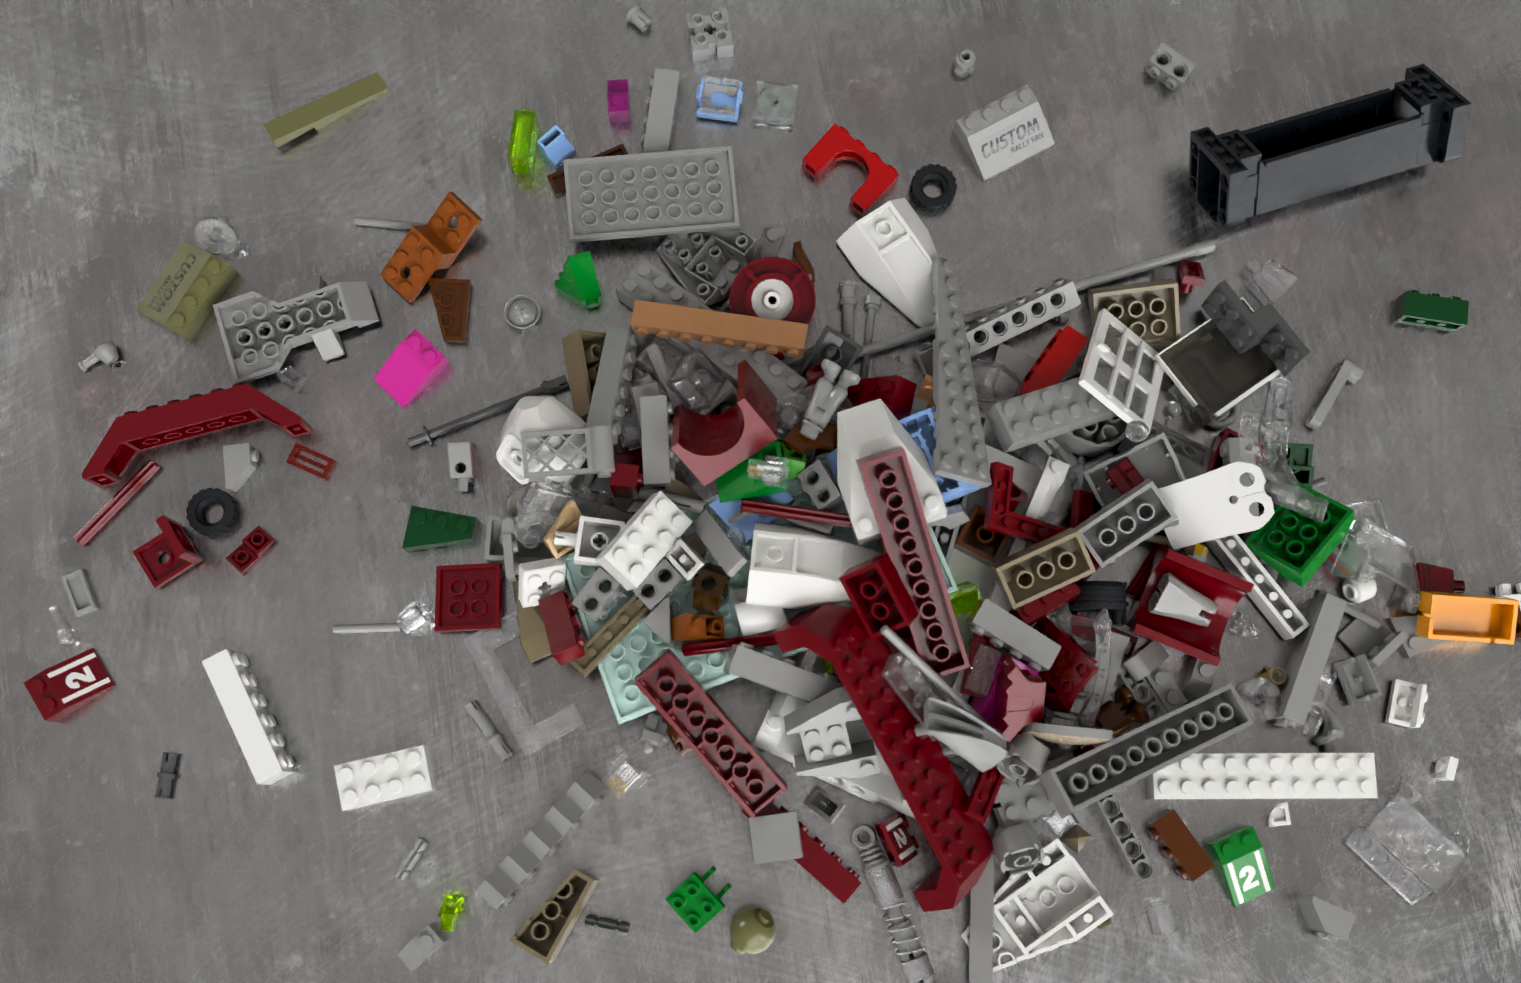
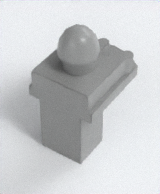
M651 713L648 715L641 737V742L645 743L642 747L645 754L653 751V745L662 748L664 743H669L670 741L668 736L656 733L660 716Z

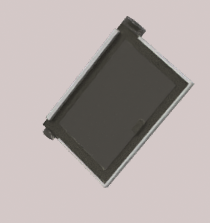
M1241 297L1240 299L1250 310V312H1254L1253 308L1248 304L1244 297ZM1211 318L1154 357L1193 406L1190 410V417L1199 427L1209 424L1281 373L1259 345L1239 354Z

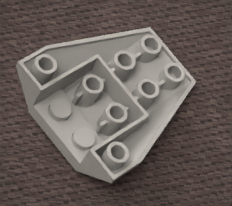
M738 229L669 234L658 246L656 252L685 290L709 306L724 301L729 296L732 283L737 274L753 261L758 240Z

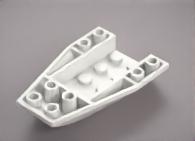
M905 198L890 200L856 221L836 240V243L860 277L919 328L926 327L935 322V315L933 314L935 299L933 298L932 263L938 254L928 229Z
M755 522L746 604L794 609L820 606L826 603L851 602L839 577L849 568L882 555V553L802 527Z

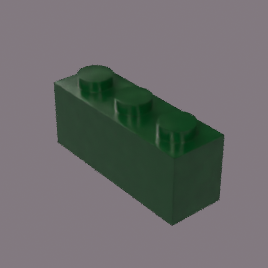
M1408 290L1398 297L1396 321L1459 331L1467 325L1469 301L1461 300L1460 297L1455 296L1447 298L1440 297V294L1437 293L1421 294L1417 290Z

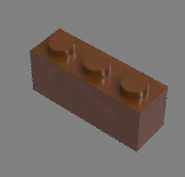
M1166 809L1147 823V826L1150 828L1148 830L1150 836L1154 841L1160 842L1163 847V854L1177 866L1175 870L1181 879L1193 882L1214 867V864L1174 809Z

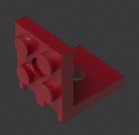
M164 515L156 519L163 533L132 551L156 589L203 561V558L194 549L193 546L195 545L183 531L182 528L184 527L182 524ZM167 552L169 560L167 563L161 564L159 557L162 553Z

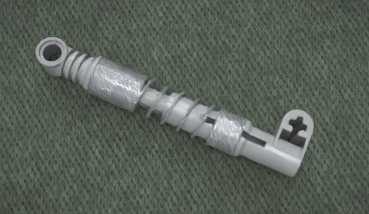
M861 824L854 830L852 839L858 851H862L860 853V856H864L862 861H866L863 871L879 909L887 910L882 919L885 921L891 920L892 922L888 926L887 931L892 933L893 938L891 942L896 943L898 948L896 954L902 958L901 967L908 980L907 982L923 983V979L924 983H936V974L928 957L929 955L923 952L925 947H921L918 940L921 936H917L914 930L916 925H912L910 918L905 919L912 913L903 914L901 906L907 902H898L905 896L902 894L903 892L890 861L885 856H881L883 851H879L881 849L880 845L877 846L879 841L876 830L869 824ZM861 830L869 832L870 840L868 842L860 840L859 832Z

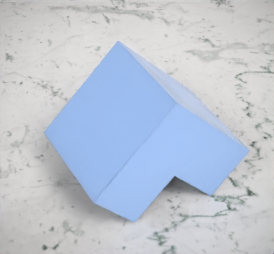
M557 125L536 141L539 152L556 169L564 164L563 160L570 159L576 153L575 147L566 139L565 133Z

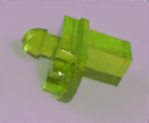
M444 894V899L438 916L441 917V930L455 931L457 920L465 903L464 897Z

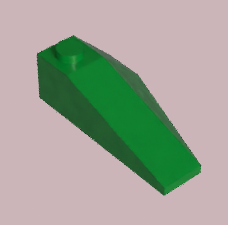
M590 251L568 256L563 265L564 271L558 274L559 280L554 282L557 294L582 308L599 306V303H603Z

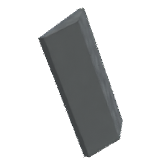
M826 325L798 374L807 380L806 372L811 365H821L823 359H827L841 367L838 376L834 380L835 386L843 369L851 370L864 347L848 336ZM808 393L796 405L803 412H806L809 405Z

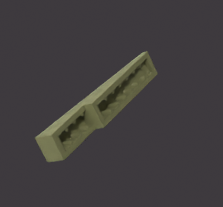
M378 72L263 125L278 148L312 128H315L316 131L389 90Z

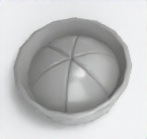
M516 294L504 306V317L507 323L518 329H527L533 326L541 314L538 301L528 294Z

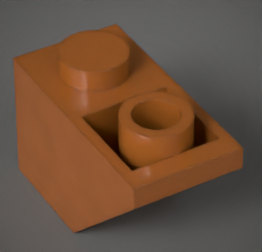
M687 613L671 618L672 641L696 642L725 639L723 616Z

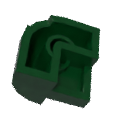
M1271 441L1269 460L1271 473L1294 483L1298 481L1312 488L1314 445Z

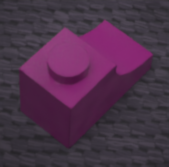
M628 79L607 80L610 122L630 121Z

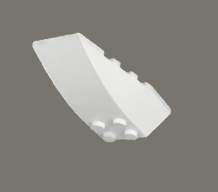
M1058 837L1042 848L1045 858L1041 864L1037 861L1034 864L1035 868L1020 875H1011L994 895L993 972L1017 964V962L1024 959L1033 958L1048 950L1057 949L1064 944L1073 943L1114 915L1097 887ZM970 925L961 934L968 947L970 946Z

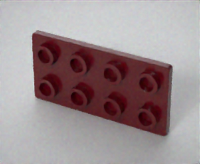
M1044 617L1033 626V629L1062 647L1051 668L1039 673L1067 702L1071 703L1098 671V667L1095 665L1097 661L1071 635L1060 630L1052 621Z

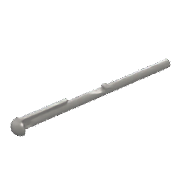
M887 625L880 629V632L922 671L930 682H933L956 704V707L970 713L993 728Z

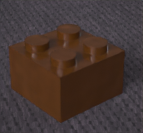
M975 504L968 514L970 521L963 524L953 548L991 567L990 564L997 562L1009 536L984 529L986 509Z

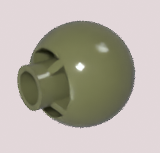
M746 907L740 910L733 917L730 925V936L732 939L730 944L733 950L738 954H758L769 948L776 933L775 923L771 914L759 907Z

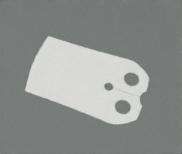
M1234 462L1199 476L1159 488L1158 490L1178 517L1174 521L1179 520L1178 525L1164 529L1173 550L1262 528L1275 512L1272 498L1264 491L1266 480L1260 467L1246 462ZM1245 472L1251 473L1255 479L1253 485L1249 487L1243 486L1239 480L1240 476ZM1235 495L1238 498L1237 503L1232 504L1230 503L1229 498ZM1254 502L1263 504V514L1253 516L1249 512L1250 505Z

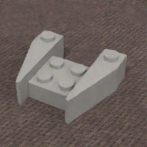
M845 687L836 688L784 716L786 735L800 732L805 754L794 756L797 775L862 778L880 774L873 739L850 744L845 722L858 720L861 717Z

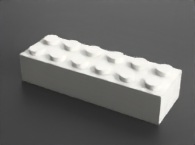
M225 649L203 660V666L256 783L271 785L294 773V760L290 754H286L283 747L286 745L282 735L280 733L277 734L275 730L276 721L271 713L268 714L265 708L267 706L266 699L263 694H259L256 688L258 682L255 676L248 671L247 666H249V662L246 656L239 652Z

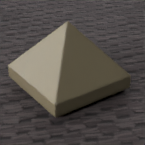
M1073 821L1060 837V840L1076 853H1079L1091 835Z

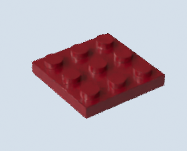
M482 563L436 566L434 631L458 632L501 629L503 564Z

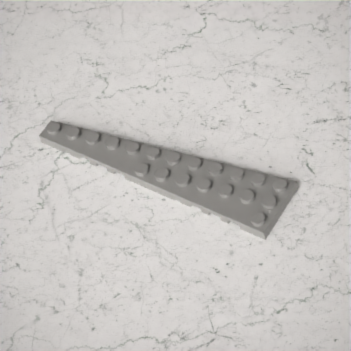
M937 256L932 263L933 298L935 299V305L933 306V314L935 315L933 331L936 332V338L933 340V402L936 405V412L933 413V421L936 422V430L933 432V439L936 440V449L933 450V474L987 488L992 485L955 265L953 261Z

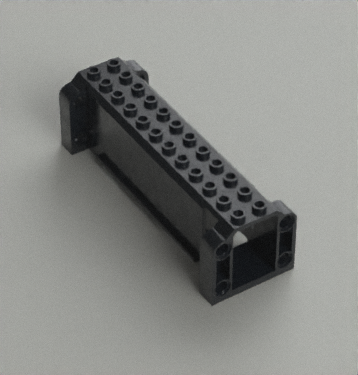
M1423 63L1406 68L1405 80L1395 83L1392 90L1389 88L1244 131L1236 129L1216 135L1209 127L1190 132L1189 186L1194 194L1197 206L1215 227L1222 226L1226 228L1243 223L1246 218L1296 203H1302L1427 164L1444 163L1460 158L1463 153L1472 103Z

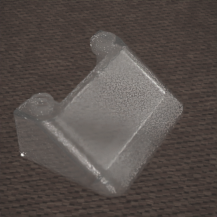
M1363 517L1356 518L1351 524L1332 567L1331 574L1366 583L1373 580L1377 572L1396 583L1387 606L1392 609L1415 614L1421 602L1413 547Z

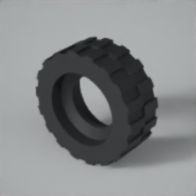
M940 164L922 166L920 170L916 171L910 184L912 202L916 204V207L921 208L922 211L930 213L941 212L943 209L948 208L954 199L957 189L956 178L947 167L940 166ZM936 179L942 183L943 193L939 197L931 198L924 193L923 185L927 180Z
M218 488L202 489L189 500L188 507L186 508V518L189 521L190 527L194 528L196 532L206 537L215 538L222 537L235 528V524L239 520L240 510L238 509V503L225 491ZM212 502L219 503L224 511L221 520L216 523H208L202 516L204 507Z

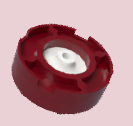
M781 257L759 258L747 264L737 274L732 283L729 306L733 314L809 324L814 314L816 297L812 281L807 273L791 260ZM770 297L776 298L775 304L769 303Z

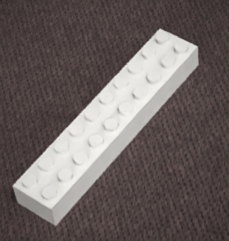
M1194 753L1146 777L1147 799L1378 798L1374 753Z

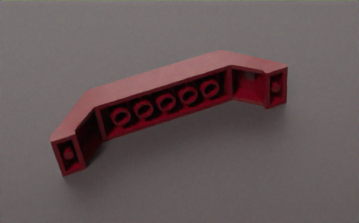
M236 383L232 385V388H217L211 390L209 394H194L189 396V399L182 401L178 399L171 400L166 405H151L146 407V410L139 412L128 411L123 416L116 417L82 472V478L98 487L121 482V475L139 451L262 419H267L280 426L291 437L313 432L312 426L302 417L249 384Z

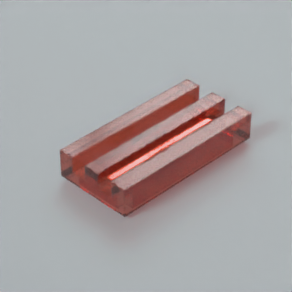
M295 443L286 463L327 481L328 474L331 473L332 466L335 465L336 461ZM299 449L328 462V464L325 466L298 454L297 451ZM294 457L323 469V473L293 461Z

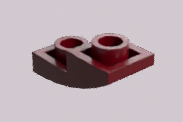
M259 525L242 539L243 543L226 557L227 561L242 575L274 543V539Z

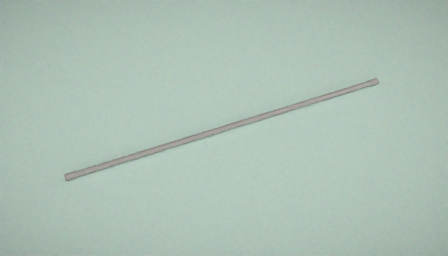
M1212 239L1206 240L1187 248L1074 281L1073 283L1078 292L1186 258L1215 251V244ZM1053 294L1051 299L1057 298V294ZM1014 300L963 315L964 323L971 324L976 321L977 317L984 314L990 315L995 312L996 308L1002 305L1008 306L1014 303ZM933 324L863 345L864 348L858 358L936 335V332L933 331ZM803 364L790 368L794 370L796 373H799ZM713 391L682 400L683 404L688 409L695 408ZM638 415L623 417L621 431L639 425Z

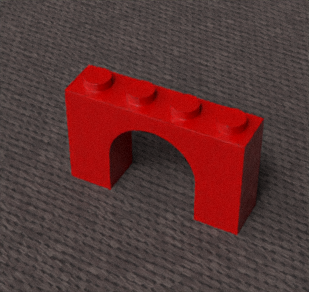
M834 124L803 158L802 167L818 179L833 162L839 159L850 158L858 161L865 168L867 179L853 194L849 205L864 217L874 209L897 183L899 174L893 166L886 165L881 161L877 153H871L866 149L862 141L859 139L855 140L850 136L847 129Z

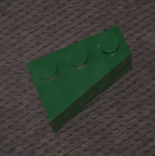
M411 506L402 549L406 552H413L415 550L476 543L480 521L477 517Z

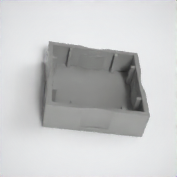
M1164 432L1083 471L1102 509L1121 495L1117 488L1112 489L1105 479L1108 477L1106 472L1127 457L1144 480L1151 479L1158 489L1187 480ZM1176 520L1166 525L1156 533L1164 530L1165 528L1178 525L1179 520Z

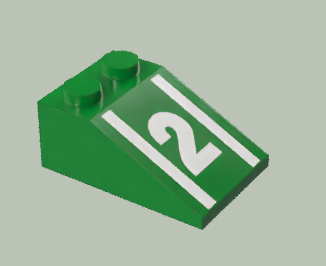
M1244 825L1205 843L1234 907L1275 889L1263 846L1253 826Z

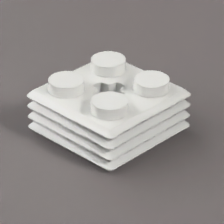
M561 557L557 560L552 558L519 564V600L523 608L538 606V600L562 590L565 592L566 565Z

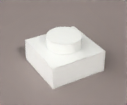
M1451 756L1440 757L1435 766V771L1437 772L1435 778L1443 781H1454L1459 759Z

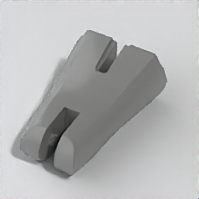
M1166 573L1162 576L1157 586L1160 592L1155 590L1149 600L1148 612L1208 627L1212 619L1201 613V610L1215 614L1219 606L1176 576Z

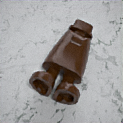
M1123 685L1118 688L1117 701L1115 703L1108 700L1095 710L1079 727L1113 730V737L1130 729L1131 722H1145L1148 720L1149 713L1142 703H1135L1133 693L1127 686ZM1130 708L1125 714L1122 712V711H1124V710ZM1091 744V745H1077V748H1078L1079 750H1081V749H1083V748L1086 747V746L1092 747L1093 744Z

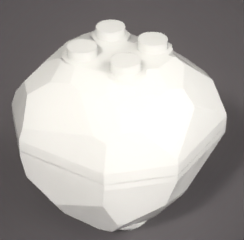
M525 396L517 402L503 425L496 458L499 464L520 484L543 489L567 486L576 475L543 477V481L529 482V478H524L521 433L582 429L586 427V423L574 410L555 396ZM575 435L570 442L580 449L585 443V435ZM553 436L547 443L557 451L565 441L559 436ZM526 438V446L533 452L542 444L536 438ZM567 444L560 451V454L569 461L577 451ZM544 445L536 455L547 462L554 453ZM527 452V459H528V458L531 456V454H530L529 452ZM579 454L572 464L580 469L586 459ZM556 456L549 465L554 470H561L566 463ZM534 457L528 463V472H538L543 467V464Z

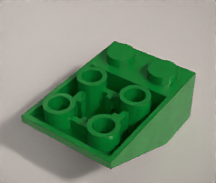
M779 441L771 442L716 479L720 503L787 492V482ZM749 466L780 467L781 477L750 475Z

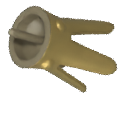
M1265 666L1264 669L1269 672L1258 676L1259 680L1270 681L1266 685V689H1270L1276 684L1279 686L1287 679V673L1281 667Z

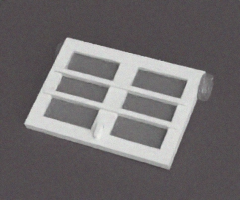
M1103 308L1098 313L1078 384L1128 424L1125 435L1129 440L1142 442L1147 439L1151 430L1164 370L1154 358L1161 351L1153 349Z

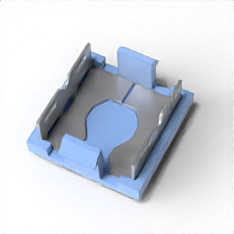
M702 76L701 85L697 86L696 98H698L696 117L737 122L739 106L742 104L743 82L737 79Z

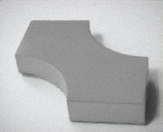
M957 504L946 507V518L927 523L928 527L944 526L951 530L970 521V518L962 505Z

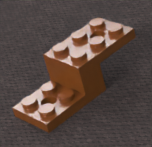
M448 192L426 225L411 227L380 275L409 303L414 302L435 270L446 269L452 265L483 219L454 192ZM452 217H456L458 221L456 228L451 224ZM406 267H408L411 272L409 278L406 277L404 272Z

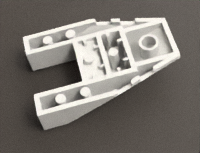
M881 398L837 412V483L859 546L880 539V531L856 463L858 459L901 446L905 449L926 522L931 523L947 516L946 506L925 454Z

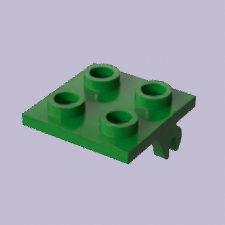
M714 866L701 878L694 872L665 899L694 933H697L725 907L720 898L732 887L728 883L716 896L703 882L716 870Z

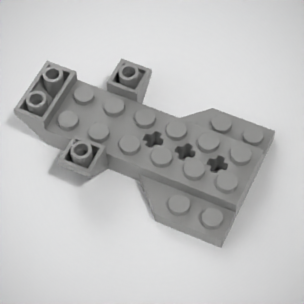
M321 276L302 282L299 296L281 303L251 291L213 305L235 384L248 383L279 372L292 348L314 341L324 361L345 355L340 335L337 332L354 326L361 328L379 321L367 281L338 282L325 287ZM287 322H290L291 324L286 329L285 326H287ZM267 329H270V333L266 336ZM250 336V340L247 343H245V340H247L246 337Z

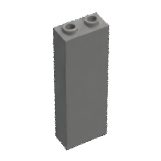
M1329 593L1310 599L1304 616L1310 626L1297 635L1285 669L1287 679L1283 684H1280L1268 719L1275 721V726L1287 729V727L1295 728V726L1305 724L1348 601Z

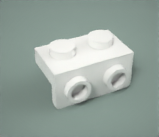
M1392 679L1385 722L1410 729L1420 728L1425 718L1423 708L1424 703L1428 699L1427 684H1415Z

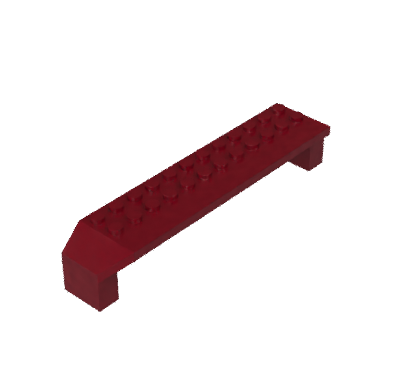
M826 603L798 613L772 633L782 653L805 647L831 662L941 864V867H937L913 893L923 912L954 909L977 884L994 852L992 840L983 823L980 824L963 813L969 797L947 756H944L937 738L933 735L922 739L921 735L916 736L915 725L924 723V714L882 636L871 640L853 606Z

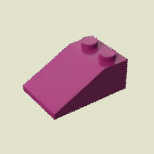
M415 328L397 346L373 379L404 409L450 364L446 357Z

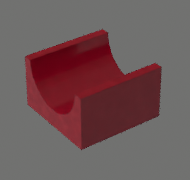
M746 360L738 364L737 404L729 411L718 415H703L688 409L683 403L675 407L671 449L704 487L778 438L777 398Z
M1160 544L1126 623L1135 633L1218 667L1221 660L1219 654L1220 643L1226 624L1239 600L1246 593L1251 592L1254 584L1232 573ZM1171 573L1219 606L1215 614L1201 610V613L1212 619L1208 627L1148 612L1149 600L1155 590L1160 592L1157 586L1164 574Z

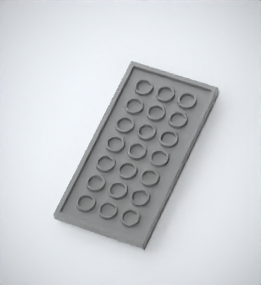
M732 146L563 160L570 243L740 229Z

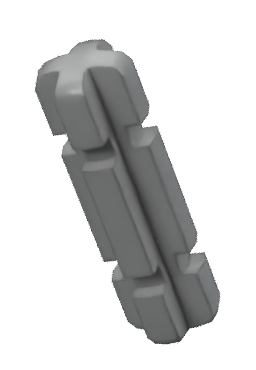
M420 837L416 838L413 843L414 847L409 849L400 863L401 867H398L394 873L398 879L403 881L409 875L408 871L413 869L421 856V851H424L427 847L428 842Z

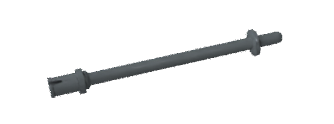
M565 374L550 381L544 380L538 388L431 430L424 426L422 427L424 432L408 438L406 444L414 446L427 440L429 445H431L433 442L432 438L513 407L525 396H552V393L569 387Z

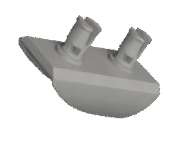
M928 698L924 703V723L915 725V734L917 737L921 735V739L933 735L943 742L942 752L944 756L948 755V758H951L952 756L960 755L981 772H984L997 765L1008 754V740L975 716L939 699Z

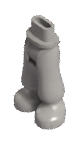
M823 359L821 363L824 376L818 379L811 401L801 422L803 426L799 433L812 440H816L819 432H823V429L827 426L838 407L846 399L848 387L859 384L861 380L860 376L854 372L843 369L838 383L833 386V382L838 376L841 367L827 359Z

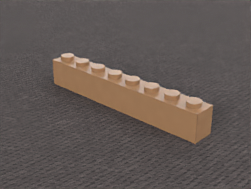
M636 299L631 318L632 330L636 334L643 336L649 333L656 334L664 339L677 337L685 342L698 340L705 345L718 343L726 348L739 346L747 351L760 349L768 354L786 353L790 357L804 356L808 334V324Z

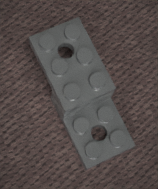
M1225 280L1218 283L1201 305L1205 313L1209 315L1239 354L1259 345L1284 377L1291 374L1311 353L1271 303L1251 313Z

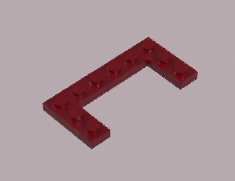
M997 461L991 463L990 476L992 485L988 487L984 529L1033 544L1067 530L1063 527L1009 511L1014 467ZM1081 489L1073 490L1070 528L1076 527L1093 515L1094 494ZM1085 545V547H1086V549H1087V551H1088V554H1089V556H1090V551H1089V549L1087 548V546Z

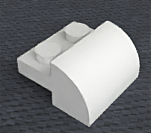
M748 586L732 590L735 609L743 636L778 629L787 622L784 608L746 604Z

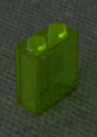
M529 109L514 110L507 158L513 174L533 176L538 149L536 141L540 136V127L536 112Z

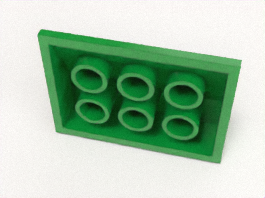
M1296 481V486L1277 506L1271 519L1262 528L1253 531L1244 543L1283 577L1304 587L1355 525L1353 509Z

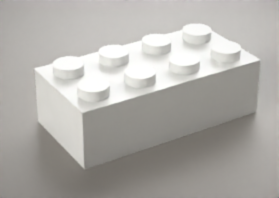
M662 491L651 494L595 560L627 591L638 588L690 526L692 521Z
M420 745L334 766L342 811H349L437 790L429 747L427 745Z

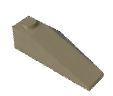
M518 575V581L513 582L518 611L520 645L530 664L552 655L540 606L523 608L520 603Z

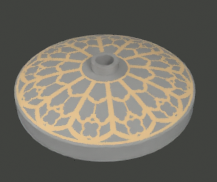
M1030 723L1024 725L1020 730L1021 732L1026 731L1032 734L1034 738L1056 743L1059 749L1072 750V745H1091L1113 740V730Z

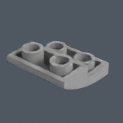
M797 811L758 816L753 819L749 818L755 864L804 858Z

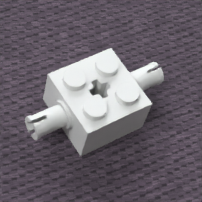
M580 516L578 532L576 531L575 534L556 531L554 545L574 547V564L603 568L595 559L624 527L625 522ZM599 539H603L604 544L600 548L597 547L595 543Z

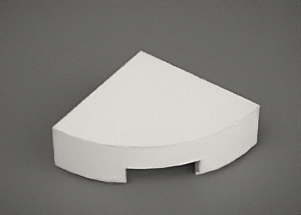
M1288 802L1279 803L1270 810L1267 816V827L1291 825Z

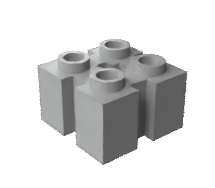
M727 7L711 9L709 15H703L702 11L686 13V24L693 62L709 60V55L713 54L717 55V59L733 56V40L731 30H729Z

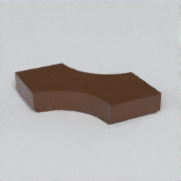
M829 422L823 429V432H819L816 440H812L799 433L802 426L796 424L783 440L784 444L800 455L814 448H821L832 452L837 446V427Z

